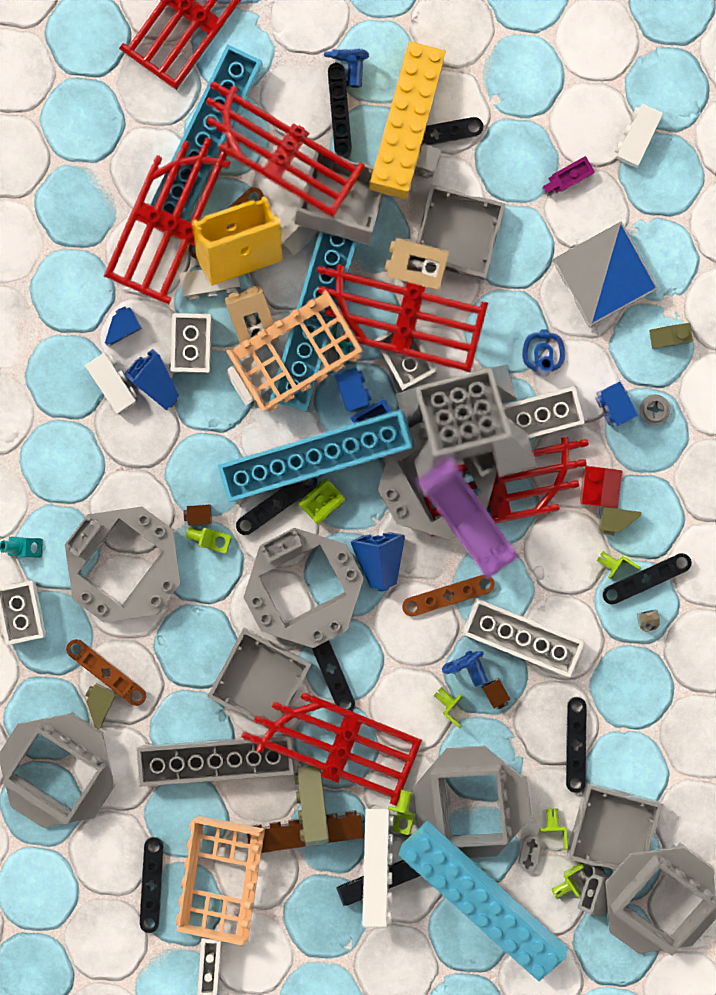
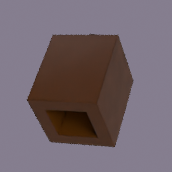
M211 504L187 506V510L183 511L184 522L188 521V525L212 524Z
M499 678L482 686L493 708L501 709L508 705L507 701L510 700V697Z

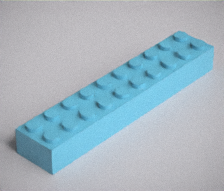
M228 44L226 45L171 162L176 159L184 141L190 143L184 158L198 156L206 138L212 139V144L208 148L209 151L206 156L219 157L221 152L219 146L227 141V137L206 121L209 117H212L217 122L223 124V114L214 109V107L209 106L206 100L209 97L224 105L226 97L213 90L210 84L214 81L230 90L231 86H236L238 88L236 94L246 100L263 66L262 60ZM233 102L231 110L240 114L243 107ZM231 119V126L233 129L235 121ZM194 164L180 167L162 208L163 211L173 214ZM202 165L179 218L186 221L189 220L215 165ZM169 172L164 175L150 205L155 207Z
M319 232L297 309L307 305V302L320 297L322 294L318 293L319 287L336 290V278L326 274H319L317 268L322 266L327 269L337 270V265L339 264L345 266L344 272L348 273L356 249V241ZM331 297L338 308L337 298ZM323 309L319 313L326 324L335 319L333 316L325 315V309ZM316 315L303 321L310 334L322 327ZM300 324L290 330L281 360L296 385L318 373L322 364V360ZM325 330L313 337L319 349L328 344L329 336ZM279 367V370H278V374H277V375H279V374H281V373L283 372V370L281 369V367ZM286 375L275 381L274 384L280 395L293 388ZM316 381L311 383L312 387L305 392H296L294 394L295 398L286 403L283 400L278 404L307 412ZM272 391L270 401L277 397L274 391Z
M398 410L218 465L228 502H234L415 448L405 411Z
M428 820L401 844L398 855L538 982L566 959L567 946Z

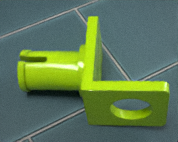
M189 527L186 531V538L198 541L199 547L209 548L225 554L228 552L232 538L231 535L203 528V531ZM218 537L225 539V545L221 548L216 545Z
M602 551L600 555L606 560L601 557L597 559V562L611 570L608 576L610 579L613 578L623 561H626L638 570L642 569L623 555L620 560H616Z
M441 687L438 691L443 697L438 692L434 694V697L446 706L443 714L461 729L462 726L449 713L463 696L459 694L457 698H453Z
M401 790L397 807H388L389 810L397 812L393 826L394 832L405 835L411 834L416 815L408 810L413 795L411 792ZM402 819H407L408 826L403 830L399 827V822Z
M546 809L547 826L546 828H540V832L562 831L563 849L568 850L567 827L559 826V809H553V817L552 809Z
M579 862L564 871L563 877L565 881L551 889L553 895L556 894V899L570 891L574 892L577 898L580 897L581 891L571 875L582 869L584 863Z

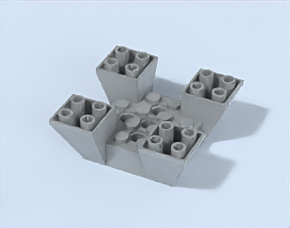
M507 365L479 370L396 394L399 409L405 411L409 428L424 421L429 438L414 461L418 478L427 474L449 457L457 467L456 460L492 451L499 477L537 467L527 431L506 419L502 403L517 400ZM422 489L423 496H424V497L428 496V495H426V493H425V492L423 491V489Z

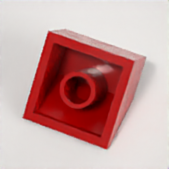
M584 466L579 504L618 508L622 470Z

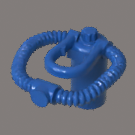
M333 49L332 51L324 52V56L327 58L348 62L347 87H362L363 61L369 57L368 51L364 49Z
M542 329L537 333L528 335L522 349L524 364L543 377L549 375L550 372L558 370L565 361L564 342L561 340L562 338L556 333H549L547 329ZM535 338H551L556 340L560 352L557 364L554 365L553 349L547 343H540L536 346L534 350L535 365L531 364L527 356L531 340ZM546 347L549 350V356H544L539 360V348Z
M468 651L465 653L466 655L448 662L442 667L444 674H454L467 667L474 687L488 682L479 659L484 655L483 651L473 653Z

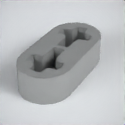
M528 835L523 841L519 865L525 872H531L537 866L541 842L535 835ZM531 839H534L537 846H533L532 852H529L530 847L527 842H531ZM528 855H531L530 861L533 864L526 868L523 860L526 861Z

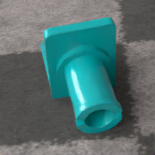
M337 323L334 324L333 337L335 338V340L337 332ZM343 340L338 343L345 356L350 353V347L354 346L352 341Z
M10 536L9 541H0V552H8L9 556L42 557L43 539ZM34 542L37 544V551L35 553L31 551V545Z

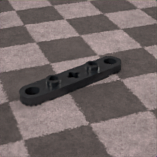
M470 117L427 125L421 147L423 144L431 146L477 137L483 131V122L477 117ZM471 122L479 124L477 132L469 130L468 125ZM434 129L442 133V135H439V139L431 136Z
M317 477L313 478L314 482L310 487L304 486L302 481L282 487L240 517L236 522L237 531L242 535H249L312 491L317 486ZM274 498L276 500L281 499V508L272 507V500ZM243 520H248L251 523V528L248 531H243L240 528V523Z
M678 553L605 587L602 592V598L608 604H617L688 571L692 564L691 559L687 554ZM680 557H684L687 561V565L684 568H679L676 564L677 559ZM644 574L652 576L649 584L642 582ZM611 589L617 592L615 600L607 598V592Z
M328 640L312 648L335 705L340 706V701L346 698L351 701V706L347 710L353 711L355 700L332 645ZM331 663L332 666H336L333 674H331L330 671H325V669L328 668L327 664Z
M577 696L569 699L567 703L566 786L573 793L581 792L584 789L586 775L587 705L581 697ZM575 701L582 703V709L578 712L573 711L571 708L572 703ZM575 739H578V742L581 743V746H578V750H574V747L571 746ZM579 778L581 780L580 786L572 788L570 786L571 779Z
M155 836L146 840L143 854L140 928L146 933H153L157 930L160 917L164 845L162 840ZM152 841L159 844V850L156 852L149 850L148 845ZM150 880L157 884L153 890L150 889V886L146 885ZM152 918L155 922L154 927H146L144 920Z

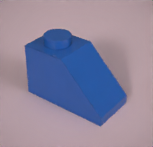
M124 306L115 311L116 315L112 317L106 336V346L109 347L142 329L130 307L126 308Z

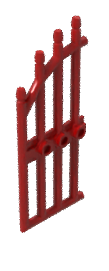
M161 0L129 46L122 43L119 49L177 90L241 0H232L219 18L210 12L218 0H208L204 7L195 0ZM167 5L170 6L176 13L144 57L134 50ZM182 16L185 17L192 24L161 67H156L150 61ZM199 27L207 33V36L176 79H173L166 72Z
M212 81L210 87L226 97L224 105L209 97L206 100L209 106L214 107V109L223 114V124L217 122L212 117H209L206 121L209 125L224 133L228 139L231 148L221 143L219 149L334 218L364 170L365 165L359 162L357 166H354L308 138L310 133L304 127L294 123L290 127L236 94L238 91L236 86H231L230 90L217 82ZM233 102L285 132L286 135L280 140L231 110ZM231 119L277 146L275 152L272 154L232 130ZM237 142L269 160L265 167L244 156ZM305 144L352 174L347 180L300 152L299 149ZM295 157L342 185L343 189L340 193H337L290 163ZM287 171L335 201L329 207L281 177Z
M210 138L205 139L198 156L184 158L190 144L184 141L176 159L169 164L159 168L162 157L157 155L154 158L103 277L165 304H170L172 298L167 296L189 243L195 245L193 220L199 222L222 167L229 169L231 164L230 161L226 160L227 153L222 151L218 158L206 156L209 151L208 148L212 144V139ZM227 140L224 144L228 145L229 148H231V146H230V144H229V142H228V140ZM194 164L173 214L163 211L162 208L180 167ZM202 165H215L191 221L179 218ZM169 172L155 207L145 203V198L153 180ZM137 220L146 224V228L123 277L113 272ZM155 228L164 232V235L141 285L131 279ZM171 236L181 239L182 242L159 293L150 289L149 286Z
M338 264L337 270L318 266L317 272L319 274H326L336 278V290L319 287L318 293L323 295L324 291H328L331 297L337 298L341 310L340 313L355 333L354 336L359 344L471 373L488 302L481 301L479 307L424 293L426 287L407 282L406 288L346 273L344 272L345 266ZM344 280L403 295L401 307L344 292ZM422 300L478 314L476 323L471 325L420 312ZM346 301L399 314L396 325L350 314ZM325 308V315L337 318L333 309ZM417 319L473 333L471 342L467 344L416 331ZM358 324L394 333L391 344L367 338ZM349 337L344 339L349 342L351 341ZM412 338L468 352L466 362L462 363L410 349Z
M568 437L561 438V444L532 450L534 457L562 452L561 464L517 472L499 477L497 471L487 505L491 507V518L497 524L560 510L559 504H552L550 506L547 504L558 491L579 487L578 480L564 483L563 480L567 470L587 465L586 459L569 462V450L588 446V439L569 442ZM465 464L457 465L460 472L468 471ZM558 472L554 485L507 494L506 482ZM474 481L467 483L471 489L478 488ZM546 494L535 508L511 513L509 501ZM423 496V500L435 520V516H440L441 513L437 508L433 509L432 501L428 496Z
M302 693L301 699L309 701L311 704L295 709L281 705L278 702H273L271 706L273 709L285 713L284 716L275 722L255 716L254 722L269 728L263 738L251 735L248 732H242L241 738L257 744L256 751L263 753L265 748L322 770L320 776L339 783L340 778L391 797L390 804L397 806L401 790L405 786L422 739L318 697L311 696L308 693ZM324 708L342 715L344 718L340 727L305 713ZM295 717L337 735L333 745L283 725ZM361 725H367L411 743L412 747L409 755L358 735ZM277 731L330 753L326 763L273 743L270 739ZM354 742L405 761L402 772L351 753ZM347 760L398 779L395 790L344 771Z

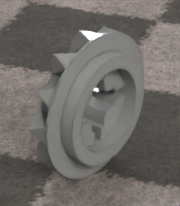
M653 394L647 396L639 407L640 416L646 423L651 425L664 423L670 415V404L661 395ZM656 401L657 408L663 410V412H657L653 418V412L647 410V408L653 407Z

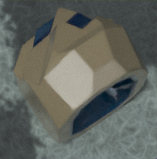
M656 609L637 614L639 627L643 631L656 630L660 625V618Z

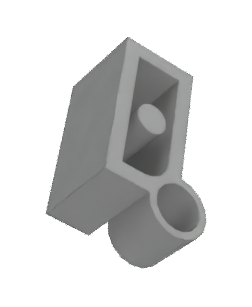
M587 864L583 868V876L586 878V882L577 909L591 915L606 917L605 881L609 876H604V869L601 866Z

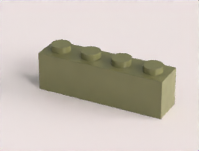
M310 765L297 767V773H294L295 785L299 784V792H296L297 803H301L298 817L299 822H303V829H300L301 841H305L306 846L329 844L322 776H320L321 770Z

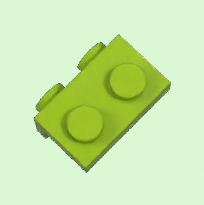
M325 478L298 504L318 525L320 522L325 521L334 509L342 505L345 497Z

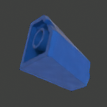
M152 349L147 353L148 356L146 358L139 357L124 375L167 411L168 408L175 405L179 395L161 356Z
M387 532L383 533V536L372 537L371 534L363 535L351 541V546L369 587L378 589V591H387L390 587L397 584L405 535Z

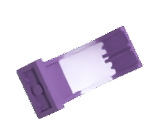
M450 457L417 480L487 579L497 574L498 571L519 557Z

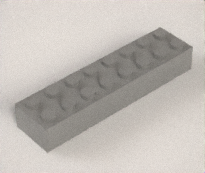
M285 734L273 735L270 739L273 743L293 750L292 737ZM243 738L141 745L137 747L140 787L294 775V760L267 748L264 749L263 753L256 751L257 744Z

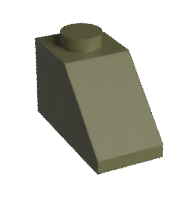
M690 323L649 330L652 349L693 342Z
M601 507L599 530H603L605 535L614 536L615 532H621L638 519L642 512Z
M98 683L94 684V687H89L86 693L88 697L86 703L95 728L100 729L117 693Z

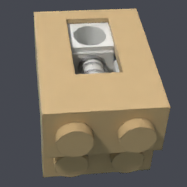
M397 237L396 241H392L389 249L392 257L391 260L386 261L384 271H387V277L439 290L449 251L413 242L407 238L401 239ZM410 255L425 258V260L422 261L419 259H415V257L411 260ZM409 260L413 267L421 268L422 272L407 268ZM428 262L436 264L437 269L434 272L426 270L425 265Z
M252 286L244 292H234L225 298L240 345L243 341L257 335V333H252L254 329L266 330L274 325L262 286ZM255 312H258L260 320H256ZM243 316H247L249 324L245 323ZM279 337L275 338L270 342L273 343L275 341H278Z

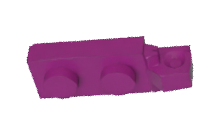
M584 156L552 174L548 178L550 183L544 185L542 189L545 195L553 190L556 193L562 192L591 176L595 171L587 157Z

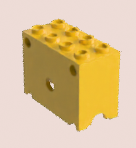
M265 196L258 202L252 200L205 216L202 221L193 220L196 258L211 286L283 261L280 221L276 216L272 215L270 205ZM235 223L232 229H226L228 225Z

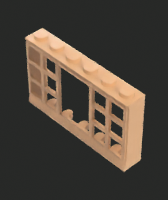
M324 291L320 297L307 302V305L292 311L289 316L274 322V325L261 330L253 338L243 341L235 349H229L226 352L260 409L270 413L279 407L277 404L284 400L286 403L295 398L294 394L301 391L303 393L312 387L310 384L317 380L319 383L328 378L327 374L332 370L338 372L345 367L344 363L347 361L354 362L361 358L360 353L364 351L329 292ZM330 305L337 318L326 324L319 312ZM316 315L322 327L310 334L303 321ZM340 321L346 334L335 340L329 327ZM300 324L326 368L296 385L270 341ZM325 330L332 342L319 349L313 337ZM349 337L356 349L345 356L338 343ZM267 344L274 356L261 363L255 351ZM335 346L341 359L329 365L322 353ZM252 354L258 366L246 373L239 360ZM277 360L283 372L271 379L264 367ZM261 369L267 382L255 388L248 376ZM286 375L293 388L280 395L274 382ZM270 385L277 397L265 404L258 392Z
M199 815L190 823V831L192 832L191 839L187 843L188 857L184 862L186 873L181 882L183 893L178 903L181 907L180 913L176 917L177 931L243 946L249 939L265 829ZM203 826L217 827L215 837L202 834ZM221 828L233 830V840L220 838ZM238 832L251 834L250 844L238 842ZM202 839L214 841L213 854L200 852ZM219 842L232 845L230 858L217 856ZM236 846L249 848L247 862L234 859ZM199 856L246 866L242 899L194 889ZM193 894L206 896L204 909L192 907ZM211 897L223 900L222 913L209 911ZM228 901L241 904L239 917L226 914ZM191 911L204 914L202 927L189 925ZM208 915L221 918L219 931L206 928ZM225 919L238 921L236 935L223 932Z

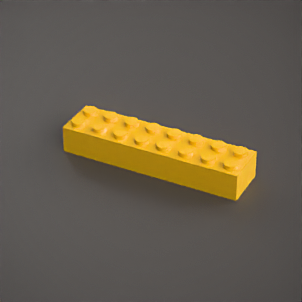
M411 41L408 42L369 190L407 200L444 62L445 50Z

